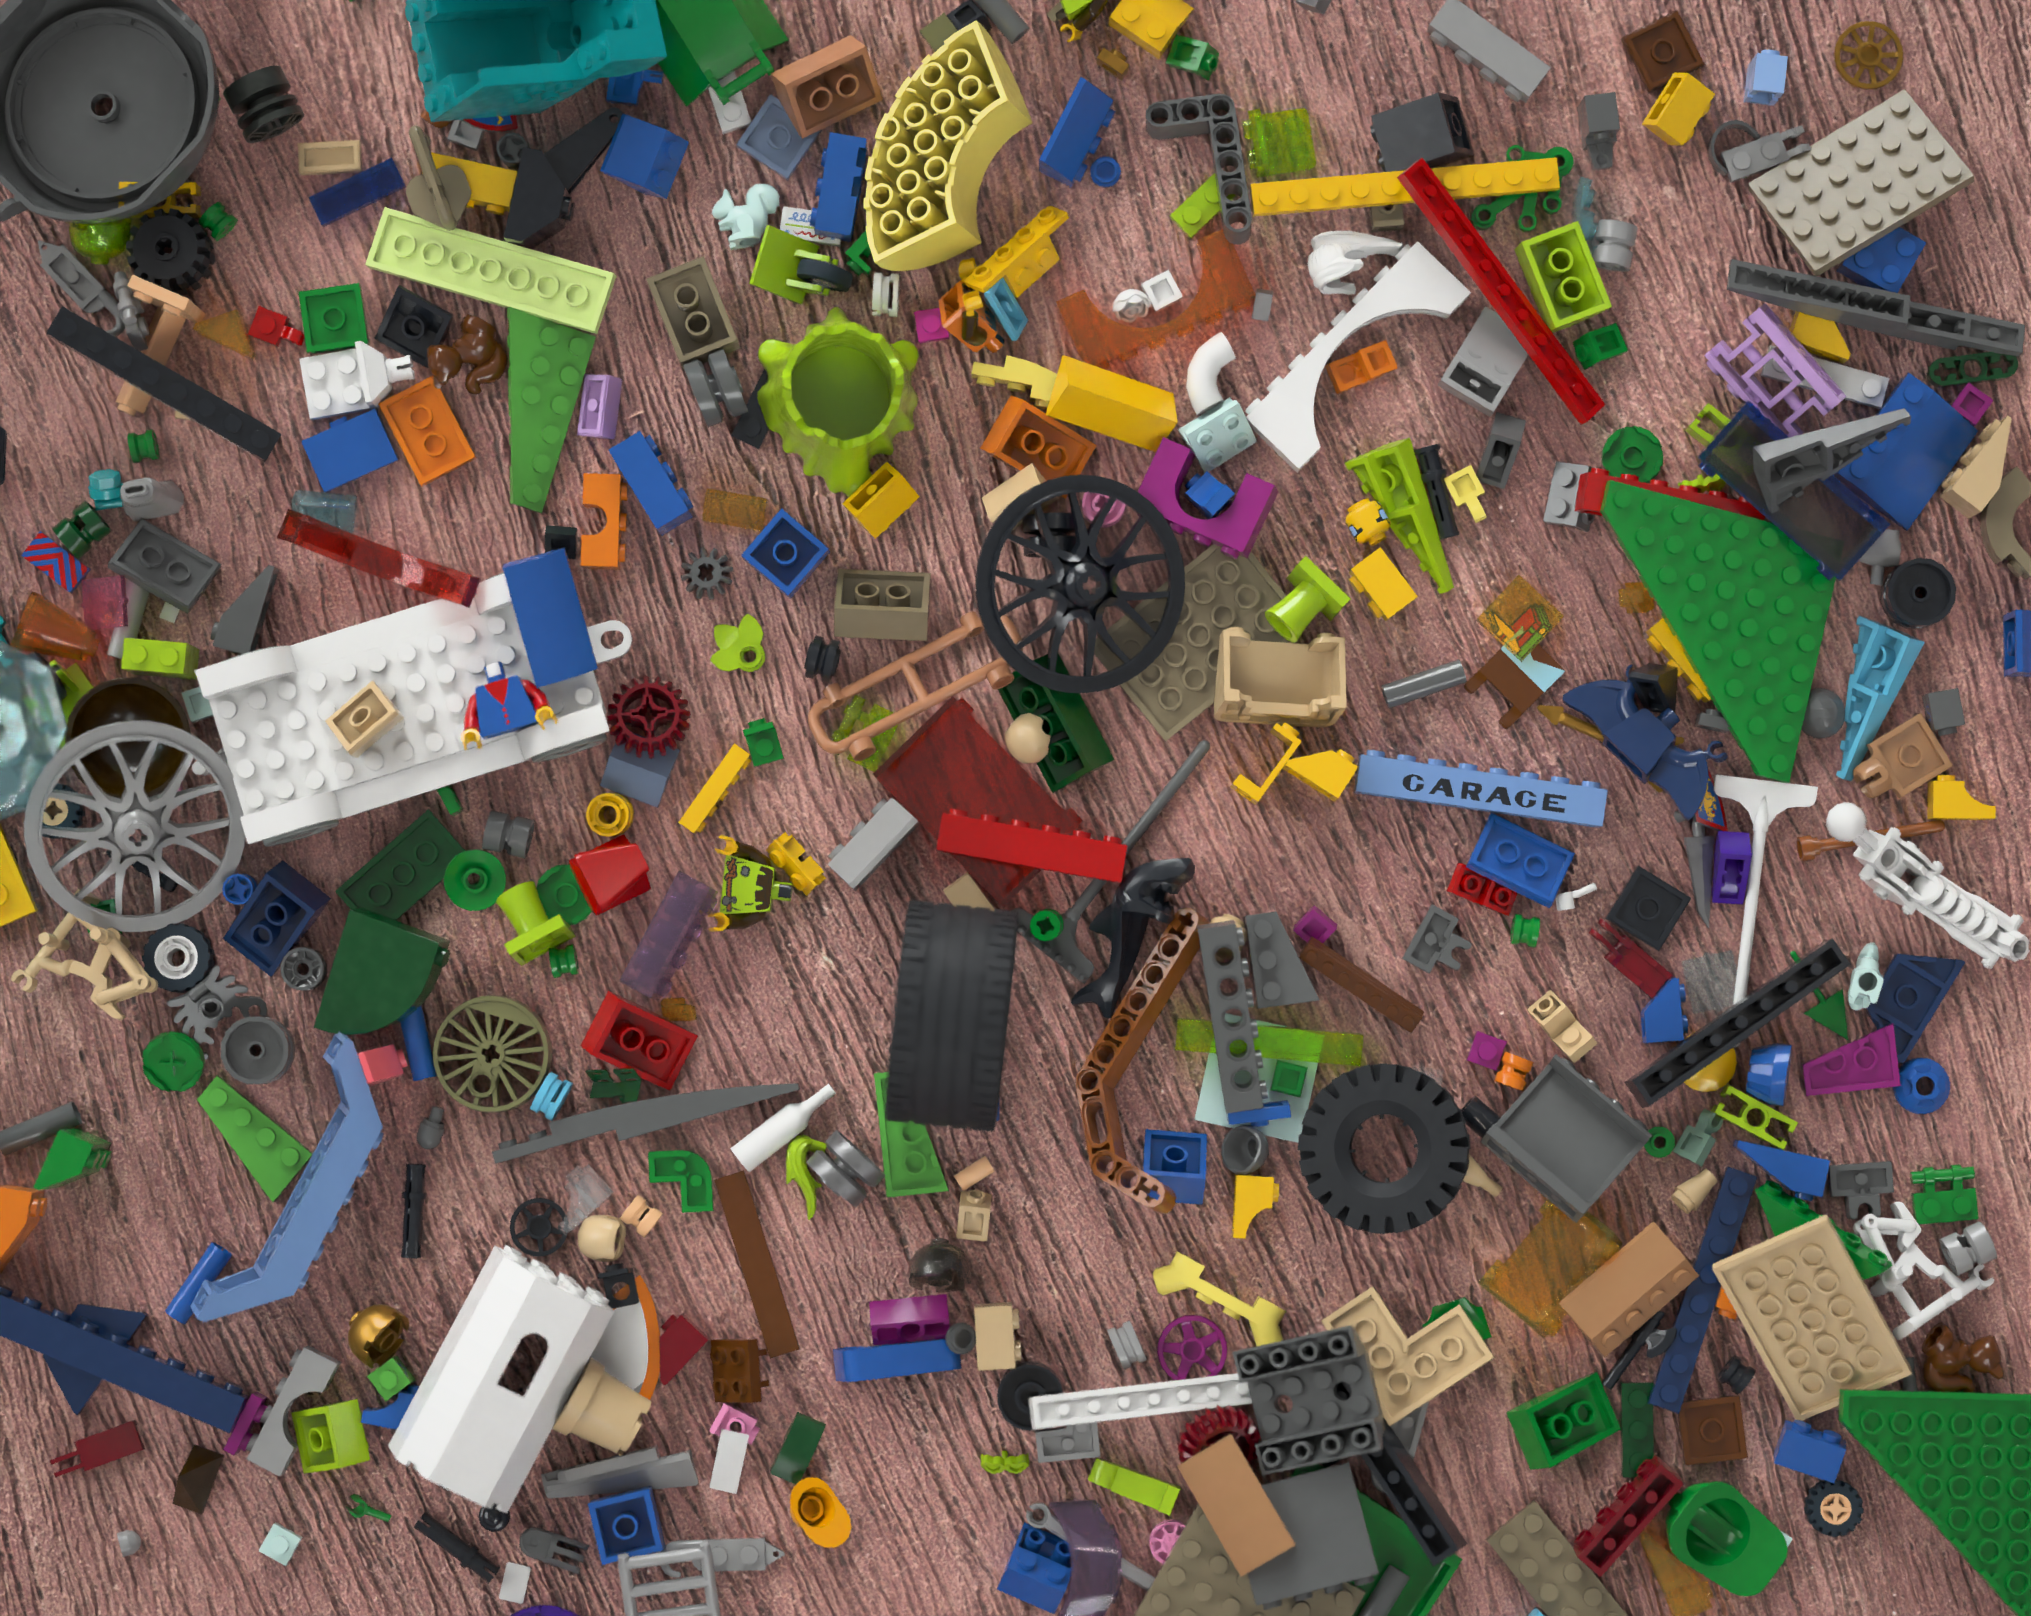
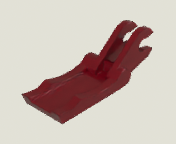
M1600 918L1598 924L1617 940V943L1612 946L1594 929L1589 931V934L1609 951L1604 959L1653 999L1657 991L1673 975L1637 946L1625 934L1621 936L1613 927Z
M132 1420L75 1441L74 1444L77 1451L49 1461L52 1465L78 1455L81 1463L55 1472V1477L83 1468L85 1472L144 1450L145 1446L138 1433L136 1421Z

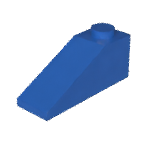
M1739 1140L1733 1141V1147L1785 1189L1795 1191L1794 1197L1812 1202L1814 1196L1823 1197L1830 1160Z

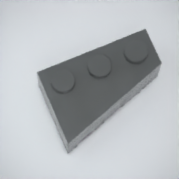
M1277 912L1244 916L1256 1009L1319 1001L1320 999Z

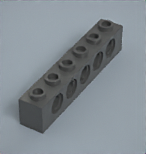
M1234 920L1197 925L1226 1114L1263 1108L1262 1099H1267L1268 1094L1265 1080L1259 1081L1258 1069L1263 1068L1261 1050L1254 1049L1253 1038H1257L1259 1035L1256 1019L1250 1020L1248 1008L1254 1007L1251 988L1245 989L1244 977L1249 976L1247 958H1241L1239 946L1245 945L1242 927L1236 928ZM1222 947L1231 949L1233 952L1232 958L1227 962H1219L1215 958L1218 949ZM1226 978H1232L1237 981V987L1231 993H1225L1220 989L1221 982ZM1228 1010H1240L1242 1012L1241 1019L1237 1023H1228L1225 1020V1014ZM1237 1039L1243 1040L1247 1044L1244 1052L1240 1054H1234L1229 1050L1230 1044ZM1240 1070H1247L1251 1073V1079L1246 1084H1238L1234 1081L1235 1074Z

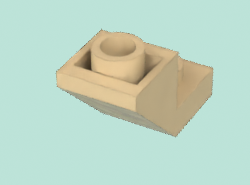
M1551 990L1527 1009L1555 1045L1573 1063L1598 1044L1594 1037L1575 1019L1569 1008Z

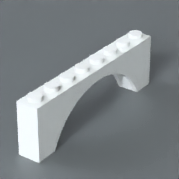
M1418 241L1412 247L1406 244L1395 256L1398 262L1391 269L1385 266L1374 277L1377 283L1369 291L1366 288L1362 289L1352 300L1356 305L1348 313L1342 310L1332 320L1331 324L1334 327L1329 333L1325 335L1321 332L1309 344L1313 349L1305 357L1299 354L1290 363L1288 368L1291 372L1284 379L1278 376L1266 388L1270 393L1262 401L1256 398L1245 410L1248 414L1246 418L1251 429L1297 473L1321 447L1314 424V397L1321 372L1335 350L1349 336L1362 327L1385 317L1413 313L1434 315L1448 319L1471 294Z

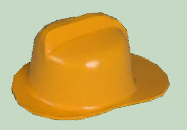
M814 1477L800 1480L793 1487L790 1495V1514L793 1521L804 1530L815 1544L821 1547L835 1548L842 1545L849 1537L851 1531V1519L846 1509L825 1481Z

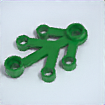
M1513 145L1508 148L1505 155L1507 162L1561 157L1564 165L1558 167L1560 188L1562 177L1569 174L1574 163L1572 154L1563 147H1553L1543 154L1524 151L1521 146ZM1513 150L1518 151L1521 154V158L1519 160L1511 159L1510 152ZM1560 189L1558 191H1548V196L1543 200L1542 208L1547 214H1556L1562 206V201L1559 197ZM1538 192L1502 195L1489 205L1480 204L1471 213V223L1478 230H1488L1495 223L1497 214L1525 195L1522 215L1519 217L1517 225L1522 232H1531L1537 225V219L1534 214ZM1550 199L1555 200L1557 208L1549 209L1546 202ZM1479 212H1488L1490 215L1489 220L1482 221L1478 216ZM1525 217L1530 218L1533 222V225L1529 228L1522 225V219Z

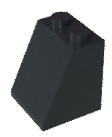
M1438 92L1371 116L1373 125L1370 126L1374 141L1379 144L1381 151L1379 163L1384 172L1404 171L1420 158H1423L1428 166L1433 168L1474 156L1458 97Z

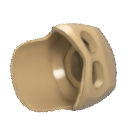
M610 1215L587 1217L582 1222L578 1232L579 1250L586 1257L601 1262H611L618 1259L624 1249L626 1236L624 1223L619 1218ZM619 1229L620 1236L616 1237L617 1231ZM615 1242L618 1243V1248H617L616 1251H615Z

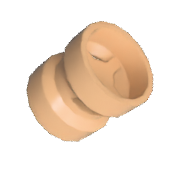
M638 1194L624 1211L620 1220L627 1225L632 1224L636 1227L637 1233L645 1238L663 1213L657 1208H650L646 1204V1200ZM644 1213H646V1215L640 1222L639 1219L643 1216Z

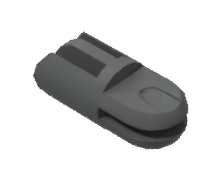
M538 1527L528 1528L522 1533L519 1545L525 1555L579 1575L581 1568L554 1559L552 1556L556 1554L583 1563L585 1556L556 1545L557 1542H561L588 1551V1544Z

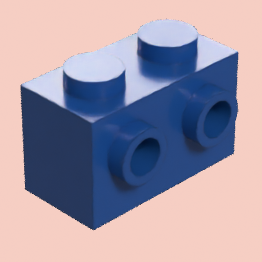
M1785 1420L1773 1453L1774 1463L1835 1483L1847 1450L1846 1440L1842 1439L1840 1434L1831 1430L1821 1432L1812 1429L1810 1424L1801 1420H1794V1422Z

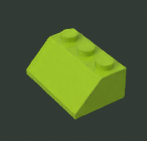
M1578 221L1522 241L1514 249L1540 316L1552 333L1576 325L1612 307Z

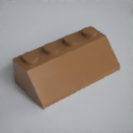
M1652 1222L1560 1301L1559 1304L1586 1339L1606 1357L1699 1275L1657 1224Z

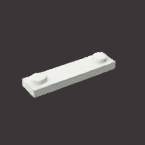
M1770 345L1767 354L1776 346ZM1813 357L1847 396L1844 398L1845 400L1877 409L1882 407L1889 378ZM1773 358L1763 366L1761 376L1788 384L1792 382V379ZM1806 379L1797 385L1815 391Z

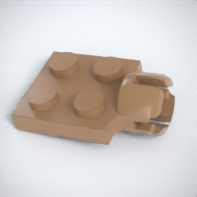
M1919 713L1867 744L1870 757L1854 768L1853 776L1856 783L1861 780L1864 781L1869 777L1872 778L1871 782L1860 788L1868 798H1876L1888 790H1892L1898 798H1901L1953 765L1922 713Z

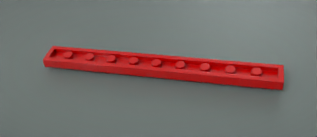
M1420 158L1397 177L1580 425L1588 422L1606 404L1425 160Z

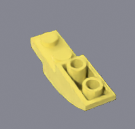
M1006 355L1004 367L973 362L971 373L972 378L977 379L976 383L980 385L995 387L996 382L1006 384L1008 390L1022 393L1025 392L1026 388L1031 389L1030 402H1035L1036 408L1044 410L1048 408L1057 377L1055 372L1038 364Z

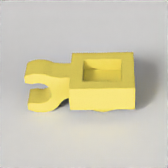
M1471 465L1443 479L1457 508L1466 504L1475 523L1487 518L1478 500V497L1485 494V491Z

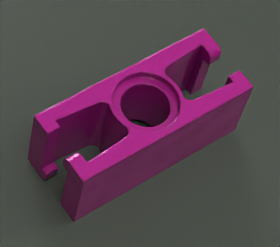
M947 1294L869 1302L873 1346L946 1339V1333L950 1328Z

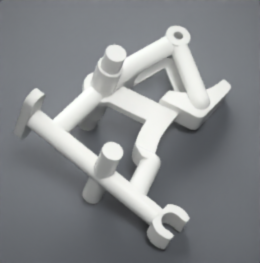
M1894 1202L1890 1205V1208L1895 1218H1880L1873 1214H1867L1862 1220L1857 1221L1853 1225V1230L1856 1235L1861 1237L1866 1246L1886 1254L1888 1260L1893 1265L1878 1275L1880 1279L1871 1287L1870 1292L1875 1297L1892 1292L1909 1315L1910 1319L1892 1330L1894 1337L1897 1340H1901L1974 1289L1983 1290L1993 1284L1994 1279L1992 1277L1987 1281L1981 1280L1979 1271L1985 1266L1977 1265L1970 1270L1969 1278L1963 1282L1945 1265L1937 1266L1930 1261L1914 1243V1240L1921 1232V1227L1902 1202ZM1881 1235L1898 1236L1896 1246L1902 1254L1895 1263ZM1914 1265L1928 1275L1930 1279L1940 1277L1952 1288L1948 1293L1921 1311L1902 1285L1913 1274L1912 1267Z

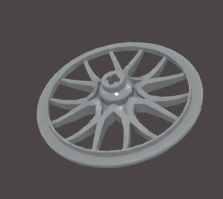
M125 721L100 726L83 733L61 748L47 762L30 791L24 817V840L33 872L49 896L63 909L89 924L104 929L114 928L121 932H144L167 927L168 924L175 925L187 920L203 910L222 892L225 880L234 875L243 853L246 836L240 817L244 816L234 785V776L223 759L209 745L196 736L167 724L151 721ZM134 740L151 741L133 777L116 743ZM162 743L187 753L176 774L163 792L148 797L144 789L145 777L157 744ZM106 745L110 746L122 771L126 785L121 799L105 794L80 760L82 757ZM193 758L206 768L217 782L178 791ZM75 763L93 796L70 791L53 790L61 776ZM219 790L223 793L229 817L182 824H177L169 819L172 810L184 802ZM49 797L84 805L98 812L102 818V822L92 828L42 826L43 815ZM229 826L228 842L222 860L207 847L190 837V835ZM135 829H141L142 834H146V836L141 837V842H135L133 837H129V835L135 833ZM42 834L82 840L65 853L52 867L50 866L44 851ZM172 844L190 848L218 865V868L210 880L201 889H198L164 859L162 848ZM98 847L111 850V858L76 895L72 894L55 875L66 864L87 851ZM138 861L149 869L153 888L154 913L122 915V891L127 867ZM159 870L194 895L179 905L161 911ZM115 873L116 913L95 908L82 901L83 898Z

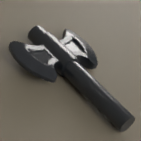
M1659 1310L1634 1332L1631 1342L1602 1381L1604 1386L1612 1390L1640 1349L1648 1344L1646 1355L1650 1359L1661 1355L1671 1346L1676 1337L1677 1329H1658L1661 1324L1660 1321L1665 1316L1662 1310Z

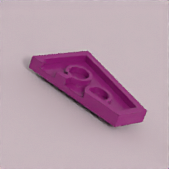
M1893 1023L1802 1064L1806 1096L1901 1086Z

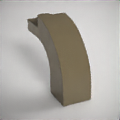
M2016 466L2002 477L2000 488L1982 510L1980 531L1986 552L1994 564L2006 558L2009 561L2007 566L2016 577L2022 576L2025 580L2031 577V557L2015 538L2013 518L2020 504L2031 495V482Z

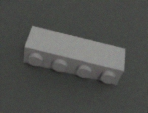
M1447 0L1427 29V32L1431 34L1429 37L1434 43L1441 47L1447 45L1455 51L1454 56L1465 65L1473 64L1480 70L1479 74L1485 80L1493 84L1495 81L1505 88V94L1517 102L1521 99L1526 103L1551 68L1459 0Z

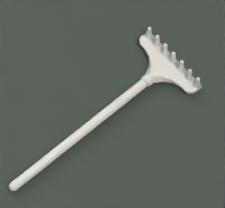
M1715 775V794L1719 797L1740 802L1749 812L1753 823L1752 831H1754L1733 1005L1747 996L1765 838L1768 826L1777 814L1787 808L1812 806L1817 798L1818 787Z

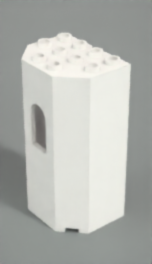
M505 1245L504 1249L494 1246L388 1445L396 1460L406 1466H410L411 1463L414 1464L413 1468L426 1479L483 1507L491 1509L493 1504L496 1503V1509L508 1513L614 1313V1310L608 1305L609 1300L600 1291L590 1286L583 1290L581 1289L582 1286L577 1284V1281L561 1272L557 1277L546 1264L536 1259L529 1263L522 1256L521 1252L508 1245ZM528 1334H540L546 1339L548 1350L524 1397L498 1385L497 1383L520 1340Z

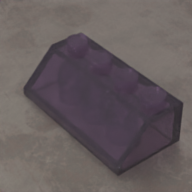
M678 871L619 981L658 1002L661 997L664 998L672 987L673 981H671L673 974L676 969L680 970L687 959L688 954L685 952L690 943L695 942L701 934V923L705 915H709L714 910L717 904L716 895L718 891Z

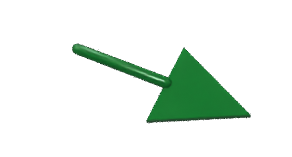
M1795 951L1790 952L1794 962L1799 959ZM1816 988L1813 992L1820 1003L1803 1014L1848 1040L1843 989L1825 999L1820 989Z

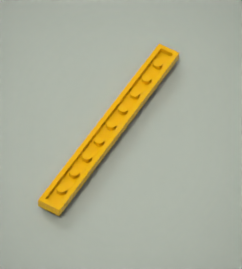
M1557 158L1431 168L1453 199L1558 191L1560 189ZM1404 171L1250 184L1253 217L1415 203V201L1397 178Z

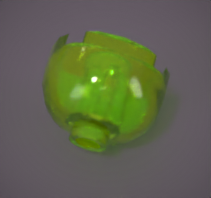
M125 218L121 222L99 224L69 222L70 242L74 250L82 256L89 257L90 263L108 264L109 258L118 257L126 251V241H130L131 236L129 233L131 230L130 219Z

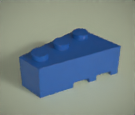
M830 132L828 147L823 149L821 166L824 167L823 178H818L815 196L819 197L818 208L812 209L810 226H814L815 235L841 239V241L852 243L868 157L867 138Z

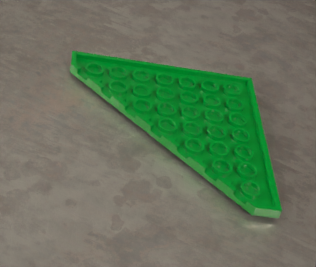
M1612 480L1607 481L1600 510L1606 522H1609L1618 537L1616 539L1640 574V580L1650 597L1654 598L1660 608L1661 615L1673 636L1676 635L1683 647L1686 658L1695 673L1699 674L1707 688L1705 690L1717 710L1722 713L1728 723V729L1738 746L1744 750L1751 762L1750 766L1756 776L1789 783L1844 542Z
M1839 1389L1840 1423L2016 1616H2031V1394Z

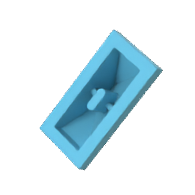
M1002 277L984 293V301L1010 339L1015 341L1018 340L1028 319Z

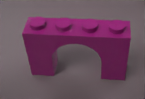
M1163 437L1138 492L1158 509L1174 533L1182 535L1183 531L1194 535L1193 540L1199 544L1209 547L1213 543L1222 547L1220 552L1231 558L1237 559L1239 555L1248 558L1279 492L1276 486L1246 473L1237 495L1227 511L1212 519L1194 518L1183 511L1180 503V490L1194 461L1195 454L1190 448Z

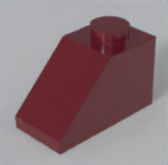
M684 1313L678 1318L673 1314L660 1327L664 1331L659 1337L660 1382L664 1386L671 1381L710 1339Z

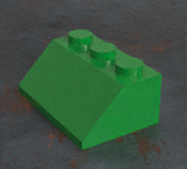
M79 1128L58 1130L33 1188L37 1190L59 1188L97 1173L101 1167L105 1169L112 1156V1151L109 1150L112 1143Z

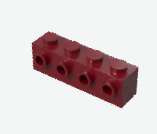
M1657 1455L1651 1460L1646 1459L1636 1471L1638 1475L1630 1484L1626 1482L1619 1488L1616 1493L1617 1499L1609 1507L1607 1505L1604 1506L1595 1517L1596 1522L1589 1530H1582L1574 1541L1576 1545L1573 1548L1577 1558L1600 1577L1604 1575L1684 1485L1680 1475Z

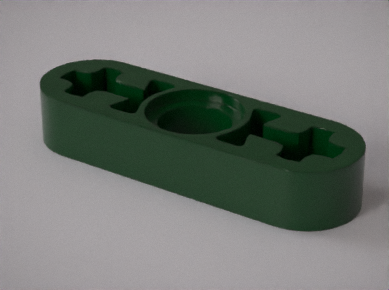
M1994 352L1939 358L1929 365L1926 376L1929 383L1938 388L1966 385L1968 382L1974 384L2005 380L2017 371L2018 360L2016 356ZM2000 357H2003L2004 362L2010 363V367L2005 370V373H2002L2001 368H1993L1989 370L1991 376H1987L1988 366L1984 358H1988V365L1996 364L2000 361ZM1972 360L1980 365L1981 371L1977 377L1966 375L1964 365L1967 361ZM1954 362H1958L1957 373L1947 375L1944 381H1941L1940 376H1935L1934 371L1939 369V365H1942L1943 370H1951L1956 367Z

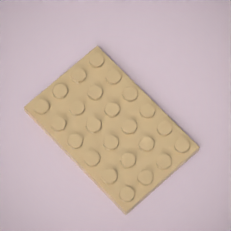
M1827 1214L1712 1265V1270L1796 1420L1803 1421L1838 1406L1839 1389L1876 1390L1912 1374L1908 1361Z

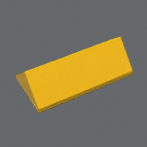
M1065 355L1062 356L1046 415L1156 452L1163 437L1167 438L1178 423L1174 393Z

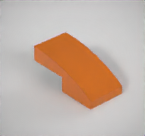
M1384 340L1363 348L1352 355L1328 363L1325 368L1336 393L1340 394L1392 372L1398 366L1387 341Z

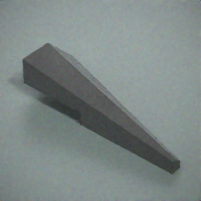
M1903 408L1753 446V470L1768 510L1771 513L1780 510L1778 506L1780 503L1791 496L1800 497L1804 494L1802 489L1815 480L1820 479L1824 481L1862 456V449L1875 441L1882 443L1888 439L1886 434L1900 424L1905 426L1911 424V415Z

